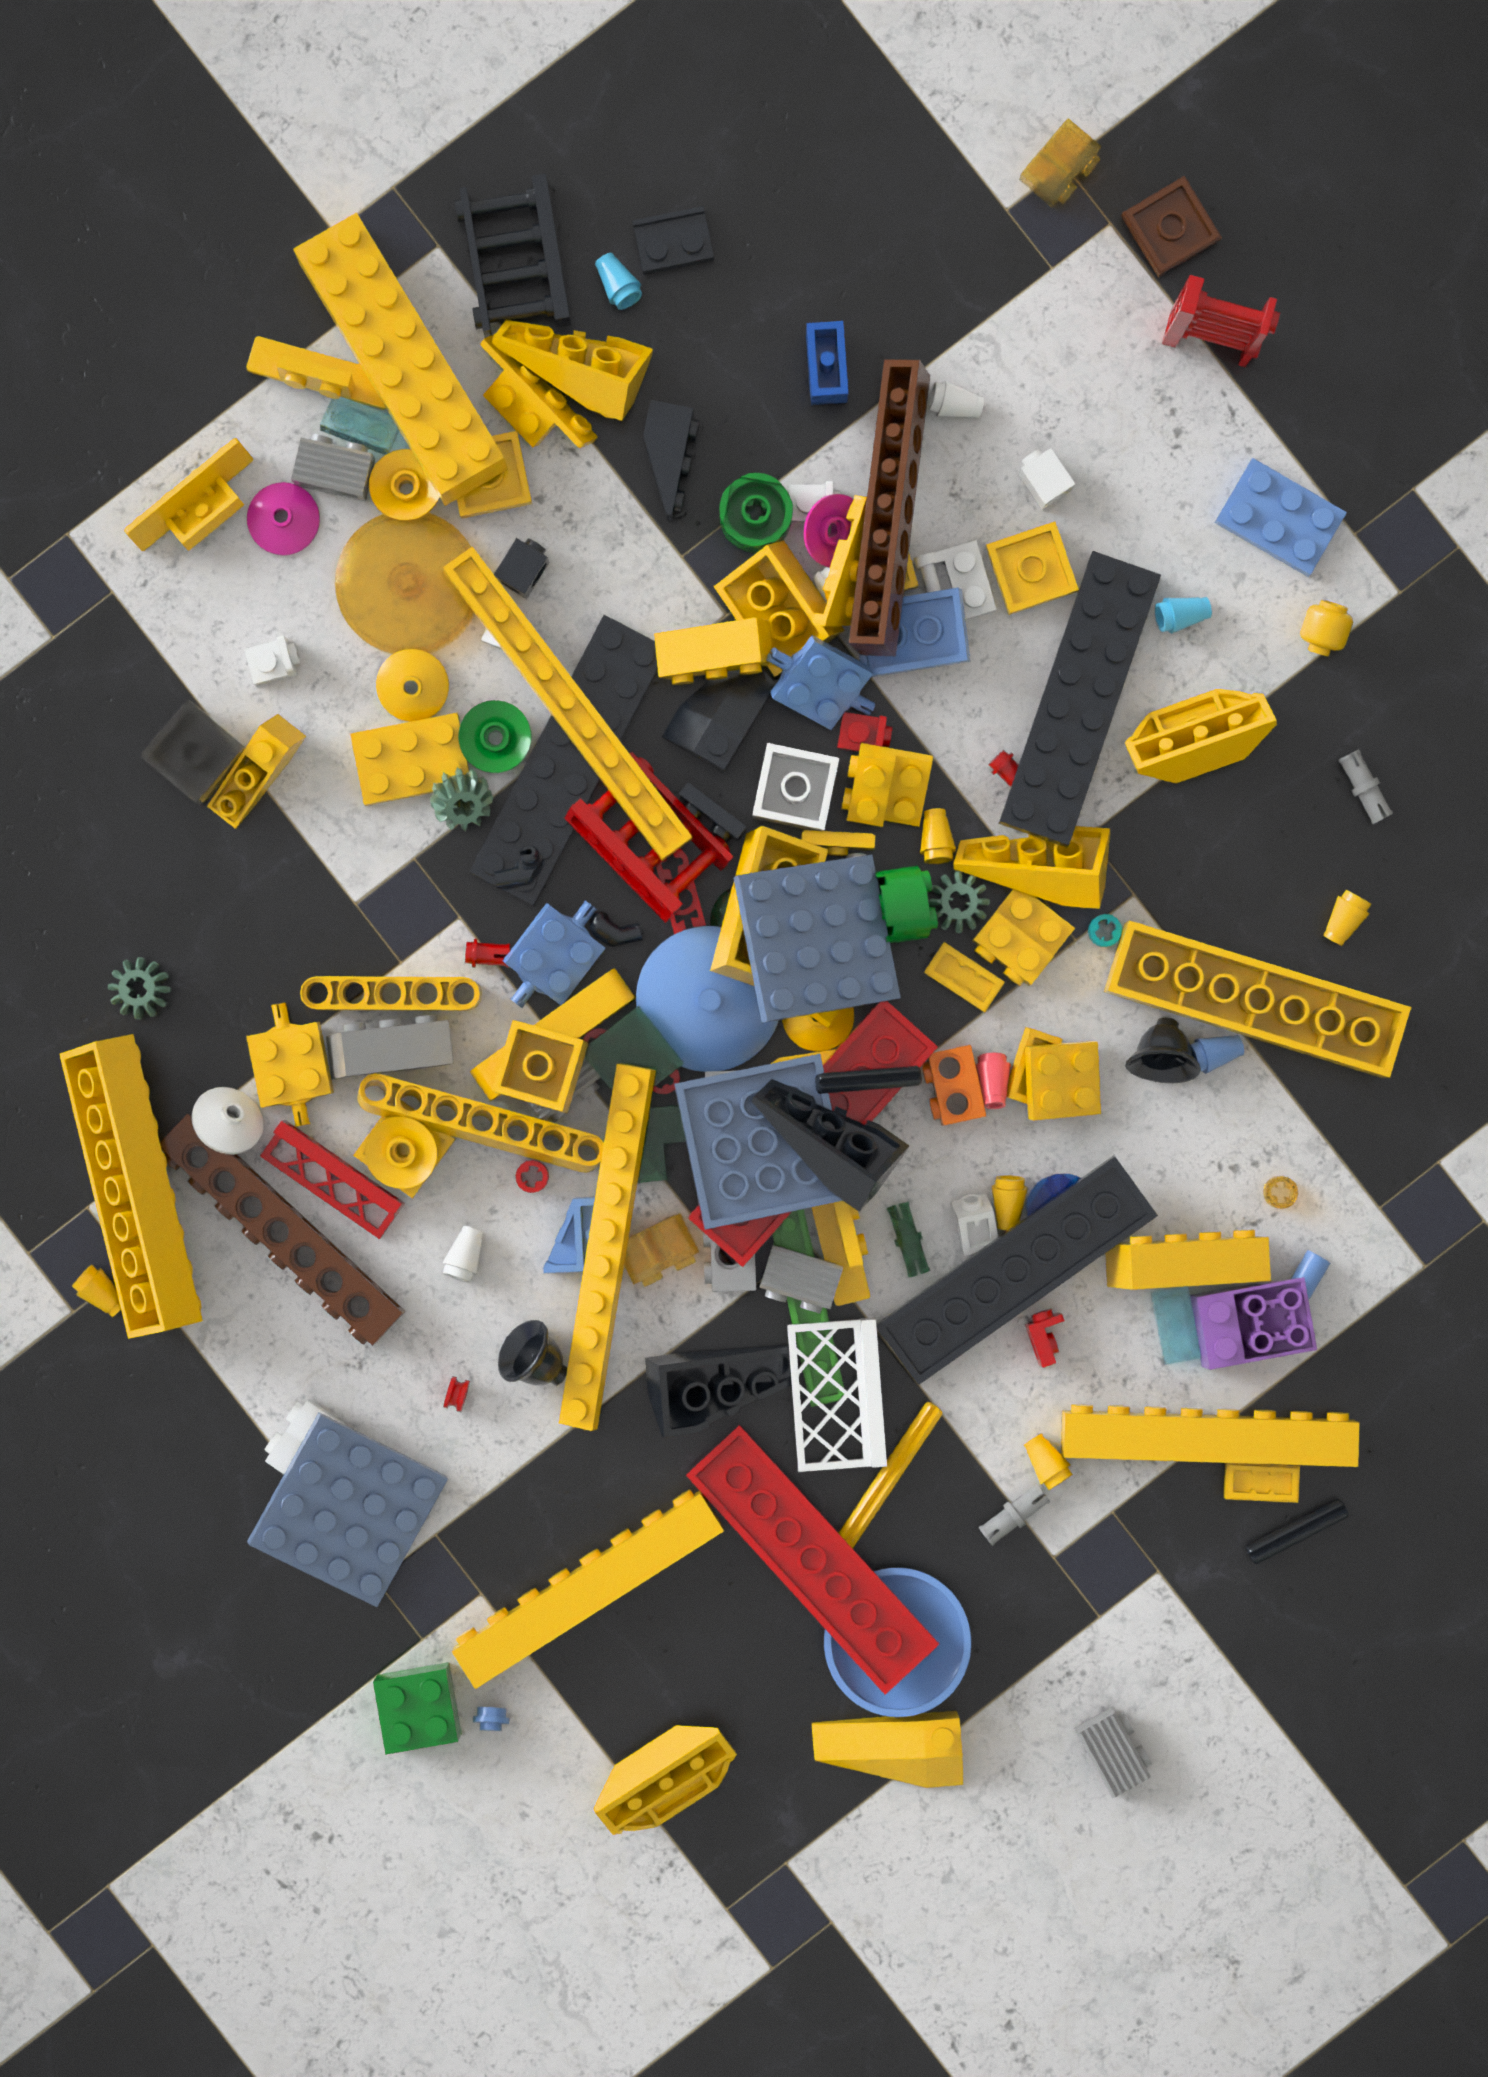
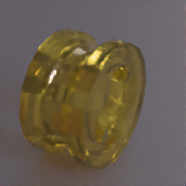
M1274 1176L1264 1185V1199L1272 1207L1279 1209L1288 1208L1297 1200L1298 1187L1288 1177ZM1278 1182H1284V1188L1290 1189L1289 1198L1283 1197L1285 1201L1282 1203H1278L1277 1196L1271 1194L1272 1187L1278 1188L1276 1184Z

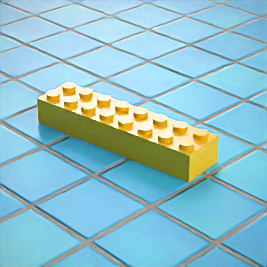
M357 212L295 247L293 250L300 266L445 506L508 470L503 454Z
M1130 920L1124 923L1122 935L1104 988V993L1380 1078H1390L1411 1010V1007Z
M134 1034L95 1041L60 1053L128 1339L202 1322V1305L199 1296L196 1294L192 1278L193 1267L187 1257L183 1241L184 1230L178 1220L175 1208V1193L170 1187L166 1171L167 1160L161 1150L158 1138V1123L152 1113L149 1100V1086L144 1080L140 1063L141 1053L135 1043Z

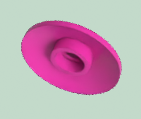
M280 482L266 486L254 496L248 508L247 526L252 538L262 549L272 554L291 555L302 551L314 540L319 529L320 515L315 500L305 489L292 483ZM281 510L288 513V518L283 523L275 520L276 513Z
M831 494L821 498L810 509L805 520L804 542L807 551L817 563L825 567L831 566L839 539L848 540L851 521H848L846 517L854 499L847 495ZM829 525H830V526H831V532H830V534L828 535V527H829Z

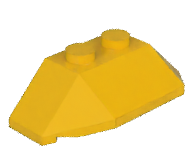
M1214 689L1148 713L1136 728L1132 737H1129L1125 742V745L1138 774L1172 783H1179L1244 760L1277 725V720L1262 693H1253L1251 695L1241 691Z
M676 1725L614 1765L593 1808L595 1814L612 1835L622 1834L623 1831H639L658 1827L718 1788L728 1771L730 1762L735 1759L737 1754L718 1728Z

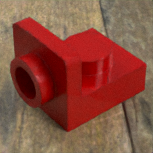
M844 712L837 749L859 753L861 743L889 748L893 726H886V716L873 717Z
M1047 1309L1031 1315L1032 1322L1024 1324L1038 1365L1042 1368L1055 1364L1054 1354L1059 1353L1053 1333L1046 1334L1045 1328L1065 1321L1062 1313L1053 1314L1052 1309Z

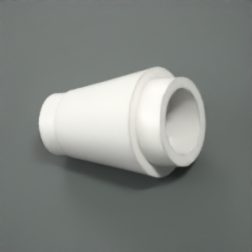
M946 380L943 383L934 382L929 396L928 410L935 412L936 416L979 418L984 405V397L978 396Z
M467 1226L462 1227L461 1232L442 1263L445 1265L444 1275L460 1281L471 1282L472 1276L477 1275L483 1232Z

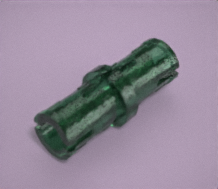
M909 1201L899 1203L903 1219L900 1218L896 1205L886 1209L897 1237L894 1240L895 1246H900L908 1273L907 1276L910 1278L918 1274L914 1260L917 1261L921 1274L931 1270L920 1242L923 1239L921 1231L917 1232Z

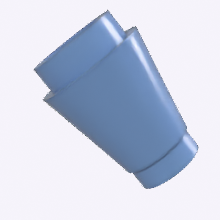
M1239 1035L1198 1038L1191 1044L1193 1057L1198 1061L1201 1071L1205 1074L1244 1055V1045Z

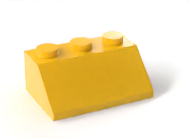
M784 540L766 545L714 586L736 620L755 617L768 620L772 648H777V650L790 657L802 649L811 635L829 643L845 631L842 626L812 625L814 614H823L827 603ZM774 664L767 665L774 677L782 673L783 669Z

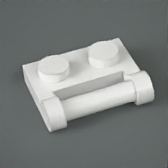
M977 540L914 558L916 569L921 570L927 593L941 590L935 565L944 563L951 589L958 587L962 589L966 620L996 612L997 608Z

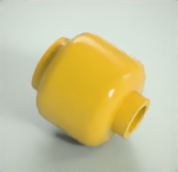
M1321 599L1319 604H1314L1308 608L1300 636L1304 641L1310 643L1309 651L1329 656L1331 650L1340 651L1344 649L1353 625V618L1347 613V607Z

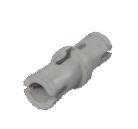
M1358 749L1339 759V763H1341L1354 787L1351 791L1354 797L1358 795L1371 819V823L1374 824L1393 814L1378 787V784H1380L1378 777L1373 778L1360 750Z
M1036 1483L1014 1502H1006L1001 1512L978 1528L989 1543L994 1546L997 1541L1017 1526L1022 1528L1026 1525L1024 1521L1044 1505L1049 1504L1050 1500Z

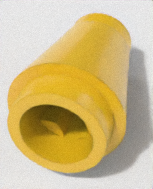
M935 808L924 811L920 854L924 856V862L927 864H943L953 861V853L956 852V847L946 816V810Z
M1345 890L1342 897H1337L1326 927L1327 930L1323 936L1343 946L1345 941L1348 940L1370 914L1367 911L1371 903Z
M1012 1175L996 1176L995 1184L991 1187L998 1229L1009 1230L1020 1222L1028 1187L1024 1186L1025 1178Z
M91 1264L73 1283L72 1287L78 1291L76 1294L78 1297L108 1313L111 1317H114L121 1310L116 1287L102 1268L97 1270Z
M1042 1433L1024 1444L1040 1485L1044 1483L1047 1489L1051 1490L1073 1475L1069 1469L1071 1464L1045 1439Z

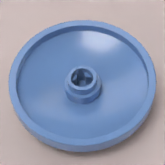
M719 926L692 927L667 938L648 957L637 983L636 1008L639 1022L646 1037L665 1058L681 1067L694 1071H723L745 1063L767 1044L779 1021L761 1022L755 986L710 971L722 928Z
M887 1568L874 1571L940 1644L885 1695L825 1629L824 1650L828 1668L842 1692L854 1703L870 1712L889 1717H907L924 1713L946 1700L954 1692L965 1675L972 1646L968 1618L953 1592L936 1578L921 1571L908 1568Z

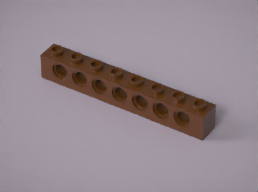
M884 360L849 644L860 655L896 657L931 376L920 360Z
M187 1113L160 1142L167 1164L176 1171L181 1167L190 1176L188 1183L201 1195L204 1196L208 1192L217 1201L214 1207L225 1218L231 1220L235 1217L244 1226L241 1232L255 1245H258L260 1242L271 1251L268 1257L279 1268L284 1270L288 1267L298 1276L294 1281L301 1289L309 1295L315 1292L324 1300L321 1306L329 1315L336 1320L341 1316L351 1325L348 1329L349 1333L361 1344L364 1345L367 1341L372 1346L376 1344L406 1312L238 1154H223L205 1145L193 1128L192 1113ZM198 1146L203 1147L208 1153V1161L201 1168L195 1166L191 1160V1153ZM224 1171L230 1172L235 1179V1186L230 1192H224L218 1186V1177ZM250 1196L258 1198L262 1204V1210L257 1217L249 1216L244 1209L245 1201ZM276 1221L285 1223L289 1229V1235L283 1242L276 1241L271 1235V1227ZM302 1246H308L315 1252L316 1259L310 1267L302 1265L298 1260V1251ZM329 1271H335L342 1277L343 1283L340 1290L331 1291L325 1286L324 1278ZM355 1296H362L369 1302V1311L365 1316H358L352 1311L351 1301Z

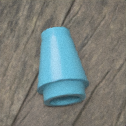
M607 253L596 261L595 266L610 304L616 305L618 309L622 310L634 305L642 297L641 283L613 253Z
M1207 597L1164 598L1161 603L1155 605V619L1161 632L1168 631L1171 634L1204 621V619H1209L1212 616L1211 604Z

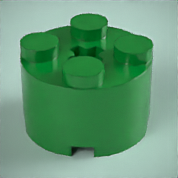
M748 473L731 483L721 497L719 510L722 531L726 539L740 550L757 553L768 544L783 541L788 535L792 524L793 504L789 493L776 478L764 473ZM754 506L761 507V513L765 516L762 515L759 516L758 520H752L751 514L746 512H752Z
M911 866L875 872V878L879 880L880 895L878 896L882 920L886 921L888 936L885 937L886 943L890 942L891 944L928 938L931 929H936L938 926L935 907H929L927 895L928 892H932L929 871H921L919 866Z

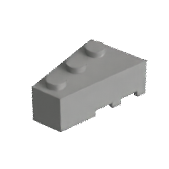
M437 1015L415 1017V1024L402 1025L401 1018L379 1021L380 1028L366 1029L365 1022L343 1025L344 1032L326 1036L331 1080L454 1064L449 1020L437 1021Z

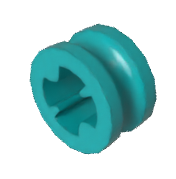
M1099 915L1088 926L1089 939L1099 947L1112 946L1119 941L1122 935L1121 923L1113 915ZM1102 920L1106 921L1105 925L1112 923L1115 930L1110 933L1112 939L1109 941H1104V936L1100 939L1096 936L1095 931L1100 928L1098 922Z

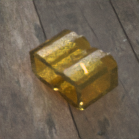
M1067 118L1023 170L1019 180L1050 207H1053L1058 200L1065 204L1077 189L1073 182L1081 173L1088 176L1101 159L1097 154L1100 151L1101 145Z
M679 1212L629 1237L624 1266L633 1285L641 1281L643 1286L646 1287L664 1278L661 1271L674 1265L676 1270L679 1271L696 1262L694 1255L699 1253L700 1249L682 1213Z

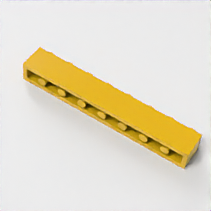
M1071 1404V1410H1062L1061 1455L1064 1458L1358 1467L1359 1422L1349 1419V1413L1327 1412V1419L1313 1418V1412L1290 1411V1417H1276V1411L1254 1410V1416H1239L1240 1410L1217 1409V1415H1203V1409L1181 1408V1414H1166V1407L1146 1406L1144 1407V1413L1130 1412V1406L1109 1405L1108 1412L1093 1411V1405Z
M691 1489L682 1493L672 1501L675 1506L662 1514L660 1509L654 1511L641 1520L644 1525L633 1533L629 1529L619 1533L610 1540L613 1546L600 1553L598 1548L591 1551L579 1560L582 1566L571 1573L567 1568L561 1570L549 1579L551 1585L541 1592L533 1588L517 1599L520 1603L519 1606L509 1612L504 1607L486 1619L489 1625L478 1632L472 1627L456 1638L458 1644L454 1646L452 1653L473 1687L477 1689L724 1532L722 1522L706 1497L700 1491L693 1494Z

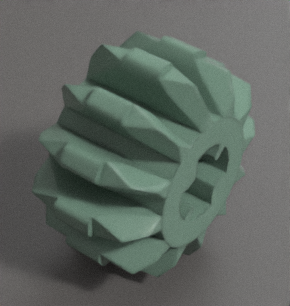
M457 767L454 776H449L443 772L441 777L443 783H433L432 790L434 794L430 798L431 807L435 810L436 819L439 822L446 821V825L450 830L457 824H460L461 828L466 832L468 823L473 822L480 826V816H490L491 809L489 804L493 803L492 792L488 789L487 780L484 777L478 778L477 773L473 769L463 775L462 770Z
M956 871L954 874L955 884L951 883L946 874L941 876V882L946 889L944 890L937 885H932V892L940 896V899L932 898L928 900L929 906L940 907V910L936 911L937 919L942 915L946 917L941 925V929L947 930L951 921H955V933L960 934L963 930V920H965L970 930L975 929L976 923L971 915L981 920H984L987 916L983 911L977 909V906H987L990 904V900L987 898H977L978 894L986 890V886L983 884L974 890L971 885L975 882L976 876L973 875L967 878L965 884L962 883L961 871ZM956 893L958 897L965 896L968 902L964 904L967 907L965 911L961 912L959 908L952 910L949 902L953 901V898H950L951 894Z
M142 957L137 958L135 967L129 960L123 961L126 973L124 974L119 970H113L112 975L120 980L119 984H108V990L119 991V994L110 1000L111 1003L117 1005L124 1002L120 1013L127 1016L133 1009L134 1018L138 1020L142 1019L144 1009L150 1017L156 1016L157 1011L153 1004L156 1003L161 1007H166L168 1004L165 999L159 997L160 993L168 994L172 992L171 987L160 985L161 982L169 978L168 973L162 972L155 975L159 969V963L153 961L146 968V960ZM142 979H144L143 987L147 992L145 995L138 994L136 998L134 995L137 990L132 986L134 982L142 983Z

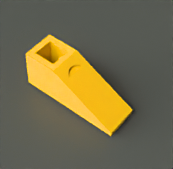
M279 714L261 724L207 807L236 829L288 765L306 738V735Z

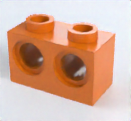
M971 1045L932 1053L927 1062L923 1063L922 1070L925 1083L933 1084L935 1097L929 1098L933 1119H940L941 1125L944 1126L986 1117ZM946 1057L953 1058L959 1066L957 1075L952 1079L944 1078L939 1072V1064ZM954 1093H959L966 1099V1108L958 1115L952 1114L946 1105L948 1097Z

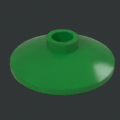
M490 700L477 704L467 712L459 727L458 740L464 757L475 768L488 773H503L518 766L528 754L531 745V729L527 718L516 706L505 701ZM492 732H499L502 734L503 739L501 743L493 745L489 742V735Z

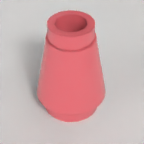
M995 1052L982 1054L977 1058L976 1070L984 1107L987 1109H1001L1006 1106L1011 1064L1007 1062L1005 1054Z

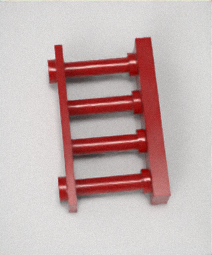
M1190 275L1171 309L1162 344L1176 348L1181 338L1187 339L1188 336L1241 350L1242 354L1238 366L1246 367L1251 358L1257 359L1262 342L1267 334H1274L1280 316V312L1274 311L1277 299L1270 297L1261 311L1207 296L1208 292L1202 291L1204 278Z
M631 752V757L691 834V841L702 853L669 884L666 882L662 883L654 874L653 868L661 861L654 849L644 857H637L628 848V841L639 832V829L630 819L618 831H612L602 821V815L617 802L609 790L594 804H586L580 798L570 807L564 819L666 923L683 905L679 900V894L712 863L722 871L734 856L730 853L727 843L719 836H713L654 775L652 766L644 758H638Z

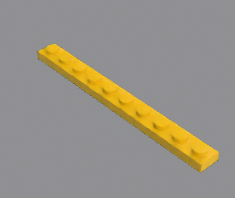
M471 547L445 565L443 572L660 859L663 861L692 840L691 834L476 550Z
M623 1063L616 1065L559 1424L589 1431L598 1429L656 1073L654 1069Z

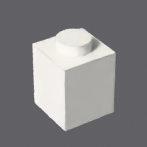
M1052 448L1044 453L1037 449L1021 461L1024 466L1020 468L1018 476L1041 510H1044L1073 490L1075 482Z

